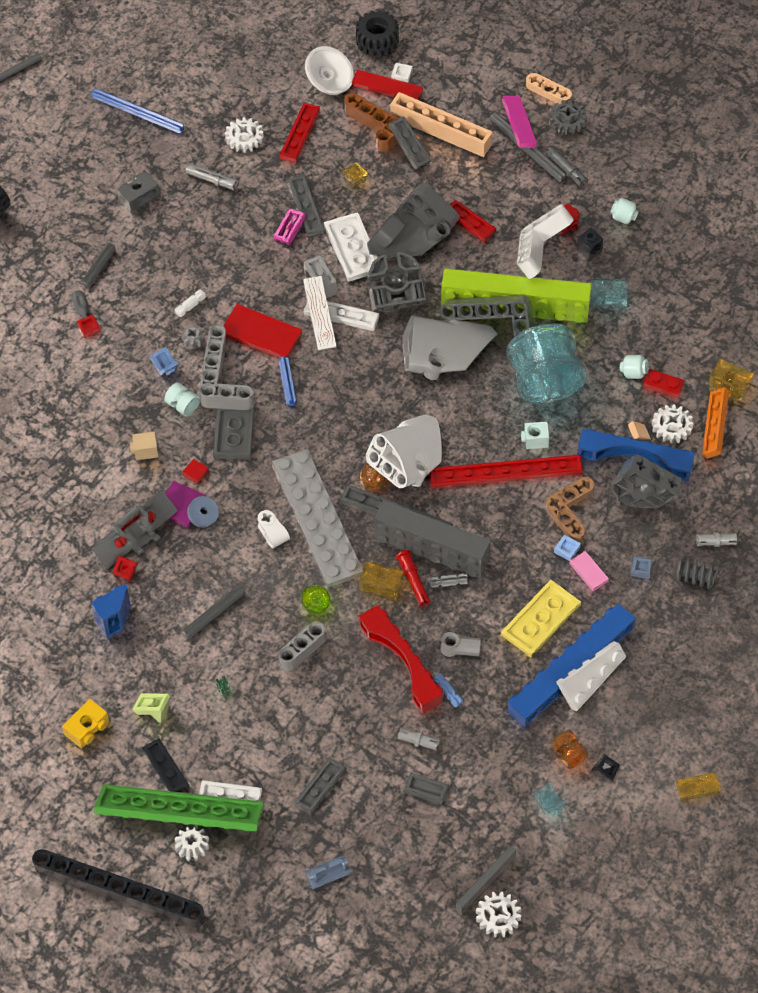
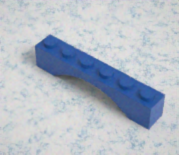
M593 429L582 430L577 455H580L582 459L598 461L611 456H635L639 454L680 477L683 481L689 482L694 452L686 449L671 448L667 445L661 446L648 441H638L630 437L615 436L611 433H601Z

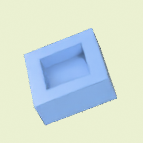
M563 535L554 548V553L570 561L580 549L581 543Z

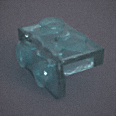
M592 278L590 305L596 307H627V280Z

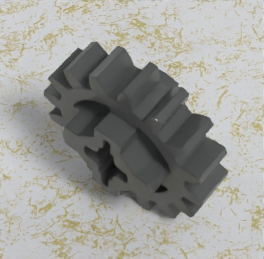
M562 100L561 104L555 103V107H551L549 124L553 125V130L558 128V133L565 131V135L568 132L574 134L575 130L580 132L581 127L585 128L587 111L583 110V105L578 106L577 101L573 104L571 100L568 103Z

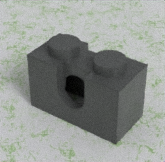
M146 171L135 176L133 182L129 184L124 183L117 189L118 200L130 213L160 195L158 183Z

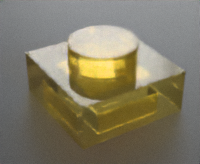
M357 162L342 171L343 176L353 186L368 177V172Z

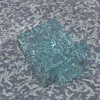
M547 783L531 793L543 814H551L553 816L562 811V806L566 804L564 800H560L551 783Z

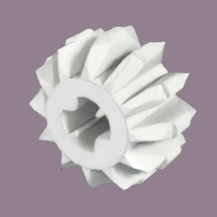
M196 825L193 830H190L187 826L186 832L180 830L179 836L175 837V843H177L175 850L179 851L181 858L186 856L188 862L191 857H194L197 861L198 855L205 857V850H209V837L205 835L203 829L198 831Z

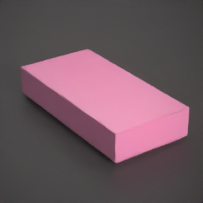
M586 551L570 560L569 564L592 591L609 582V578Z

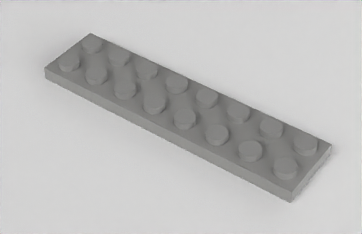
M308 449L273 460V468L327 588L364 575L363 569Z

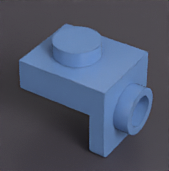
M166 347L149 357L160 376L165 373L168 376L177 370L175 367L178 366L179 362L174 361Z

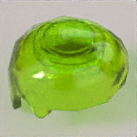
M319 585L307 586L301 594V604L304 610L310 614L323 613L330 605V594L327 589Z

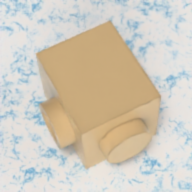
M155 431L132 434L133 442H129L131 454L135 453L136 460L158 457Z

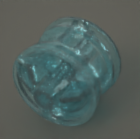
M562 324L538 325L519 333L509 342L506 348V356L512 368L517 372L516 390L522 400L535 404L558 401L572 395L583 386L587 379V372L581 360L575 355L577 349L576 337L571 328Z

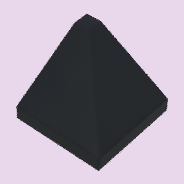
M603 754L590 773L612 782L620 764L606 754Z

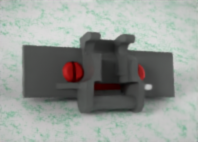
M160 490L142 506L138 502L134 504V508L116 523L110 524L113 530L91 548L106 569L115 564L119 556L123 557L131 549L136 554L141 555L144 552L142 547L151 539L155 542L160 539V536L154 530L178 511L163 490Z

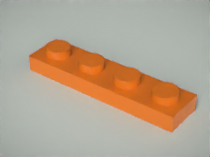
M725 387L710 392L702 456L706 459L722 453L729 390Z

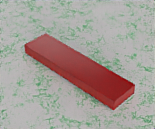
M358 69L352 80L353 87L394 98L400 92L419 100L423 92L422 86Z
M303 103L279 154V159L293 163L297 162L319 115L320 106Z

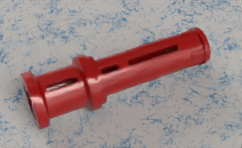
M403 550L395 556V559L400 563L401 572L407 577L419 606L423 607V602L425 605H428L431 600L417 573L418 566L413 562L411 550Z

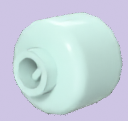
M620 198L618 201H614L610 213L614 220L629 224L631 220L635 221L638 210H636V203Z
M626 355L624 361L620 362V371L624 373L627 379H642L648 373V360L643 355Z

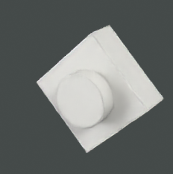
M396 63L391 78L409 83L413 66Z

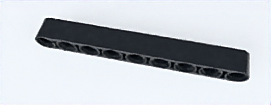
M39 849L32 855L34 868L41 875L191 927H200L205 922L203 906L198 902L48 850ZM40 860H47L44 864H38ZM60 866H65V867H66V868H65L64 870H62V871H58V870H57V868L60 867ZM78 873H85L82 877H76ZM98 879L104 880L101 884H95V881ZM116 886H123L119 891L113 890ZM137 892L142 893L140 897H133ZM155 899L162 900L159 904L152 903ZM174 906H180V907H181V908H180L179 910H177V911L171 910V908L174 907ZM192 913H200L198 917H191Z

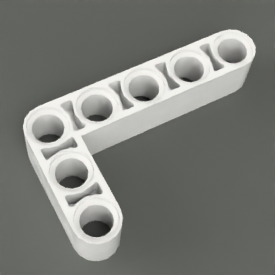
M563 204L555 207L526 226L520 233L517 265L528 279L535 277L541 271L544 241L569 226L574 220Z

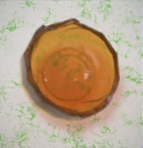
M367 463L363 466L359 477L362 485L366 488L379 490L383 485L387 486L389 484V480Z

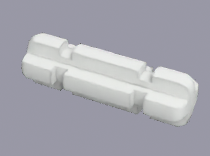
M199 289L194 293L195 295H191L181 303L182 306H177L175 308L176 315L182 317L186 314V311L189 312L199 304L198 301L201 302L206 298L205 292Z

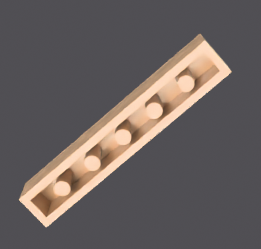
M399 92L390 104L391 114L397 118L404 116L410 126L484 157L492 146V131Z

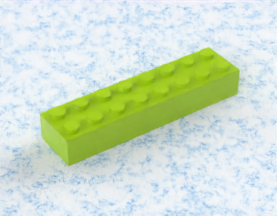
M444 269L441 286V306L448 299L524 295L531 301L533 317L587 323L591 283L543 278L528 279L523 276ZM517 303L519 308L525 309L523 304ZM499 304L501 309L507 310L505 305ZM481 305L485 311H489L487 306ZM464 306L466 311H471L469 307Z

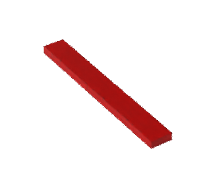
M569 455L436 467L429 475L431 488L578 475L583 474L581 456Z

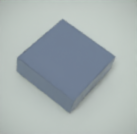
M634 556L630 576L650 579L653 559Z

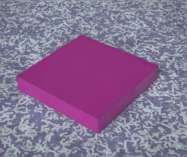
M173 481L165 494L178 511L169 520L189 528L191 525L187 515L189 504L196 497H207V495Z

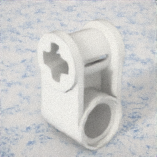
M264 510L259 513L258 528L272 549L290 539L287 530L272 511Z

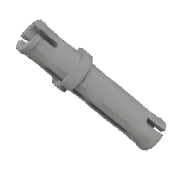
M188 163L185 169L186 174L212 182L218 187L223 186L234 191L238 185L236 179L224 176V173H216L192 163Z

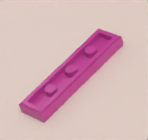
M503 96L502 102L518 147L536 148L537 142L520 96Z

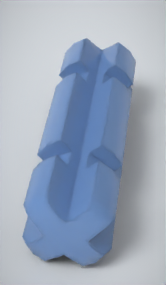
M441 673L433 677L434 683L441 686L445 697L451 700L450 703L454 707H458L463 703V698L456 694L457 691L447 680L445 681V677Z

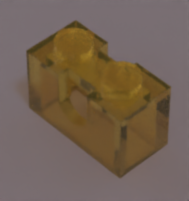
M720 358L710 374L709 385L716 390L725 387L729 390L731 397L743 400L752 385L754 373Z
M366 562L359 580V589L363 592L397 600L404 581L403 571L396 567H390V569L382 568V565L376 562Z

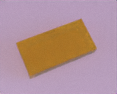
M715 772L679 779L675 782L680 801L719 794L721 792Z

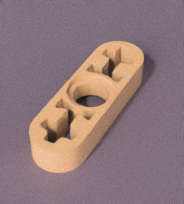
M531 73L526 77V87L529 90L555 103L561 104L562 100L568 103L572 98V92L568 88L537 73ZM546 87L553 88V91L547 92L544 89Z

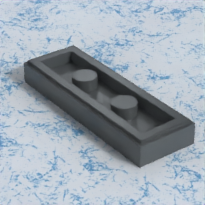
M404 116L389 123V128L415 170L431 162V159Z
M329 757L294 802V806L312 816L344 774L346 767Z

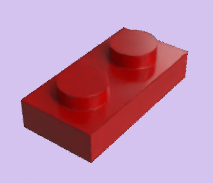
M649 368L643 382V387L678 399L685 380Z

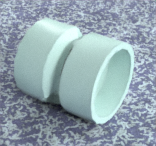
M177 382L168 389L164 401L171 407L176 408L182 415L188 417L197 409L200 397L192 391H188V388Z

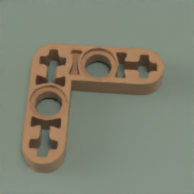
M589 477L578 479L546 499V511L564 534L577 542L584 539L585 528L569 507L593 493L594 481ZM582 485H589V489H587L586 487L582 488ZM571 492L575 495V497L573 499H567L565 497V494ZM551 503L558 504L557 508L554 505L551 506ZM567 515L570 517V521L562 522L560 517ZM573 529H574L576 532H579V531H580V534H579V535L576 534V533L573 534Z

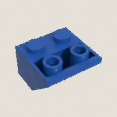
M126 584L113 588L111 592L104 596H99L91 602L95 622L107 639L125 627L131 606Z

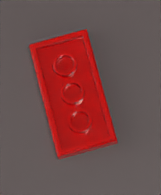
M236 304L223 325L226 337L280 359L283 356L288 357L303 333L302 329L240 304Z

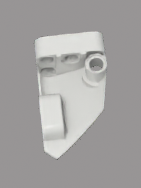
M426 414L403 421L395 429L376 434L366 453L368 464L398 488L410 485L421 486L424 478L441 463L442 445L437 418Z

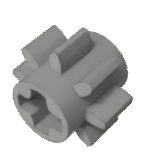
M195 326L188 329L185 328V334H181L184 347L188 346L192 350L198 347L201 348V342L205 341L202 329L198 330Z

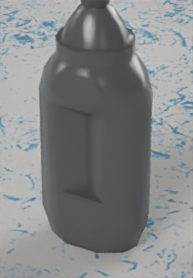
M80 290L75 291L71 294L74 308L77 313L86 318L89 309L86 296Z

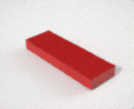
M455 200L450 204L460 216L457 224L485 243L496 233V228L459 201Z

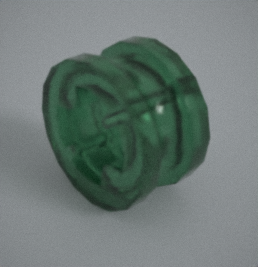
M222 676L220 680L215 679L221 696L225 692H231L225 676Z

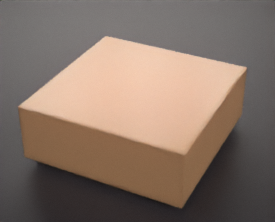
M635 421L628 424L634 440L643 442L651 440L645 424Z

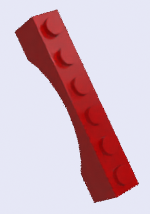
M376 605L358 616V625L367 638L391 649L406 665L412 680L411 699L419 711L424 714L441 704L444 694L441 686L434 683L431 672L428 669H424L421 665L420 657L417 654H413L407 639L403 640L400 636L399 628L396 624L393 625L390 622L387 611L382 610L379 605Z

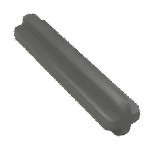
M107 243L82 279L84 286L91 287L116 250L114 244Z

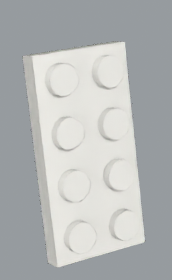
M358 212L324 222V228L347 282L368 276L372 262L378 257L376 255H369L367 243L370 239Z

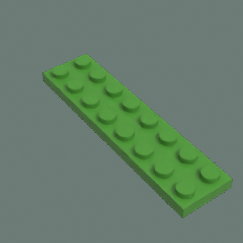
M103 784L94 806V814L157 820L166 823L175 822L185 825L194 824L204 827L212 826L224 829L257 831L264 809V802Z

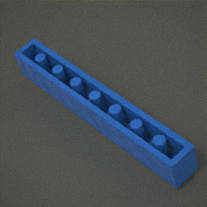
M619 603L614 608L610 607L601 620L597 619L592 624L589 631L581 633L577 641L573 645H568L560 657H555L546 670L542 669L536 675L535 680L526 683L518 695L515 694L509 699L508 713L526 727L562 694L556 681L561 678L565 679L569 676L568 673L582 667L583 662L587 659H593L597 652L611 642H619L635 628L636 618Z

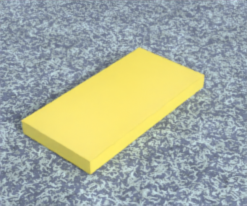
M550 580L501 631V636L532 658L578 609L581 601Z

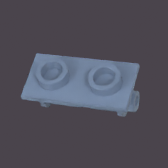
M343 855L305 871L313 890L351 874L348 868V861Z

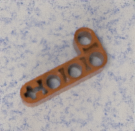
M349 93L345 96V113L377 132L376 148L378 151L388 152L398 141L388 125L399 118L358 94Z

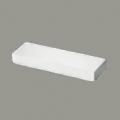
M202 780L199 795L261 801L262 788Z

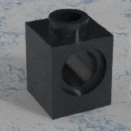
M590 228L578 236L577 251L588 261L602 252L603 238L594 229Z

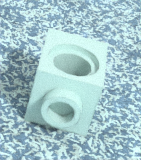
M547 422L525 423L524 431H521V441L525 442L526 449L549 448Z

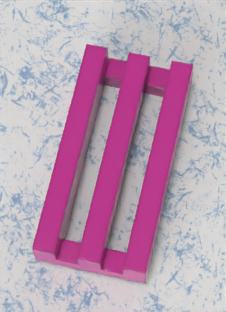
M289 208L273 236L274 240L290 245L306 218L305 213Z

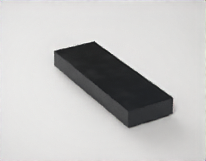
M160 738L142 747L143 753L167 791L181 793L190 788Z

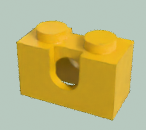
M89 698L62 726L64 735L82 749L94 740V734L98 730L102 731L107 727L109 722L108 714ZM86 724H92L90 727H84Z

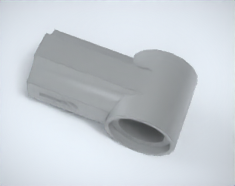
M447 632L442 637L440 649L442 654L447 657H453L456 654L479 656L481 640L480 638L462 637L454 632Z

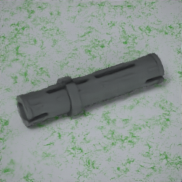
M554 146L548 148L552 153L547 150L546 155L566 173L569 179H573L580 188L585 186L582 181L586 184L588 183V178L579 172L577 166H573Z

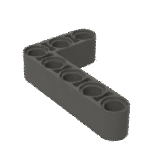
M527 296L448 299L439 309V314L444 320L512 317L516 348L520 352H528L535 343L532 305ZM517 303L523 304L525 309L519 308ZM499 304L505 305L507 310L501 309ZM481 305L487 306L489 311H485ZM464 306L469 307L471 312L466 311ZM446 307H450L453 312H448ZM520 321H524L527 327L522 326ZM522 339L528 340L529 344L523 343Z

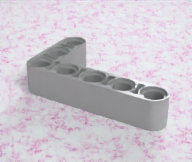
M214 325L209 329L199 386L201 405L206 408L249 410L254 406L253 389L250 386L220 384L227 345L226 331L222 325Z

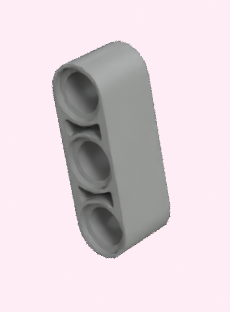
M312 622L279 651L280 667L285 671H292L323 645L326 640L325 626L321 622ZM300 645H306V647H304V648H300V647H298V646H300ZM286 657L292 658L290 660H284V658Z

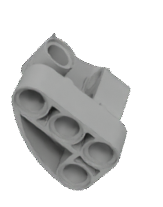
M412 315L403 335L405 371L424 374L430 380L438 379L440 373L464 371L498 333L488 325L462 320L445 322Z

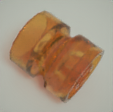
M571 730L561 733L551 743V747L558 756H561V761L568 769L578 766L588 756V751L581 743H578L579 739Z

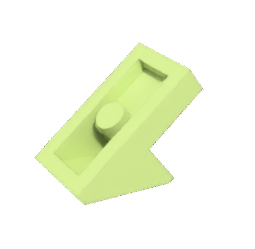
M141 693L132 710L138 715H151L161 723L169 708L170 695Z

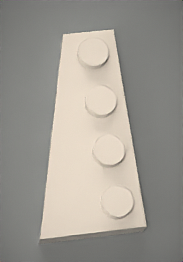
M611 642L597 652L593 659H587L583 662L582 667L577 670L573 669L565 679L561 678L556 681L572 710L578 711L626 658L618 642Z

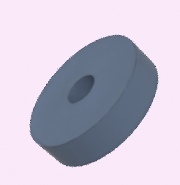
M199 496L189 504L187 515L195 526L206 528L217 520L219 509L211 498ZM200 510H204L206 514H202Z

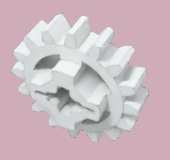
M243 117L242 121L237 118L236 123L230 122V127H226V143L230 144L231 149L236 147V152H239L240 149H243L244 153L246 149L253 151L252 147L258 148V143H262V138H264L262 126H258V121L253 123L252 118L246 121L245 117Z
M673 404L672 408L665 405V410L659 408L658 413H654V418L652 419V431L657 432V438L662 436L663 442L668 439L670 444L673 443V440L680 443V438L686 440L687 435H691L693 429V417L688 416L689 411L683 412L682 406L676 409L675 404Z
M492 892L491 898L485 895V902L479 901L478 906L480 908H476V914L478 915L476 916V922L480 923V929L486 928L487 935L493 932L495 938L498 933L505 937L506 931L512 934V927L518 928L519 923L517 921H521V915L519 914L521 913V907H516L517 900L511 901L510 894L507 897H503V892H500L499 896ZM508 907H509L510 910L512 911V915H513V916H511V913H509V912L507 911V910H508ZM484 913L489 917V922L486 920Z

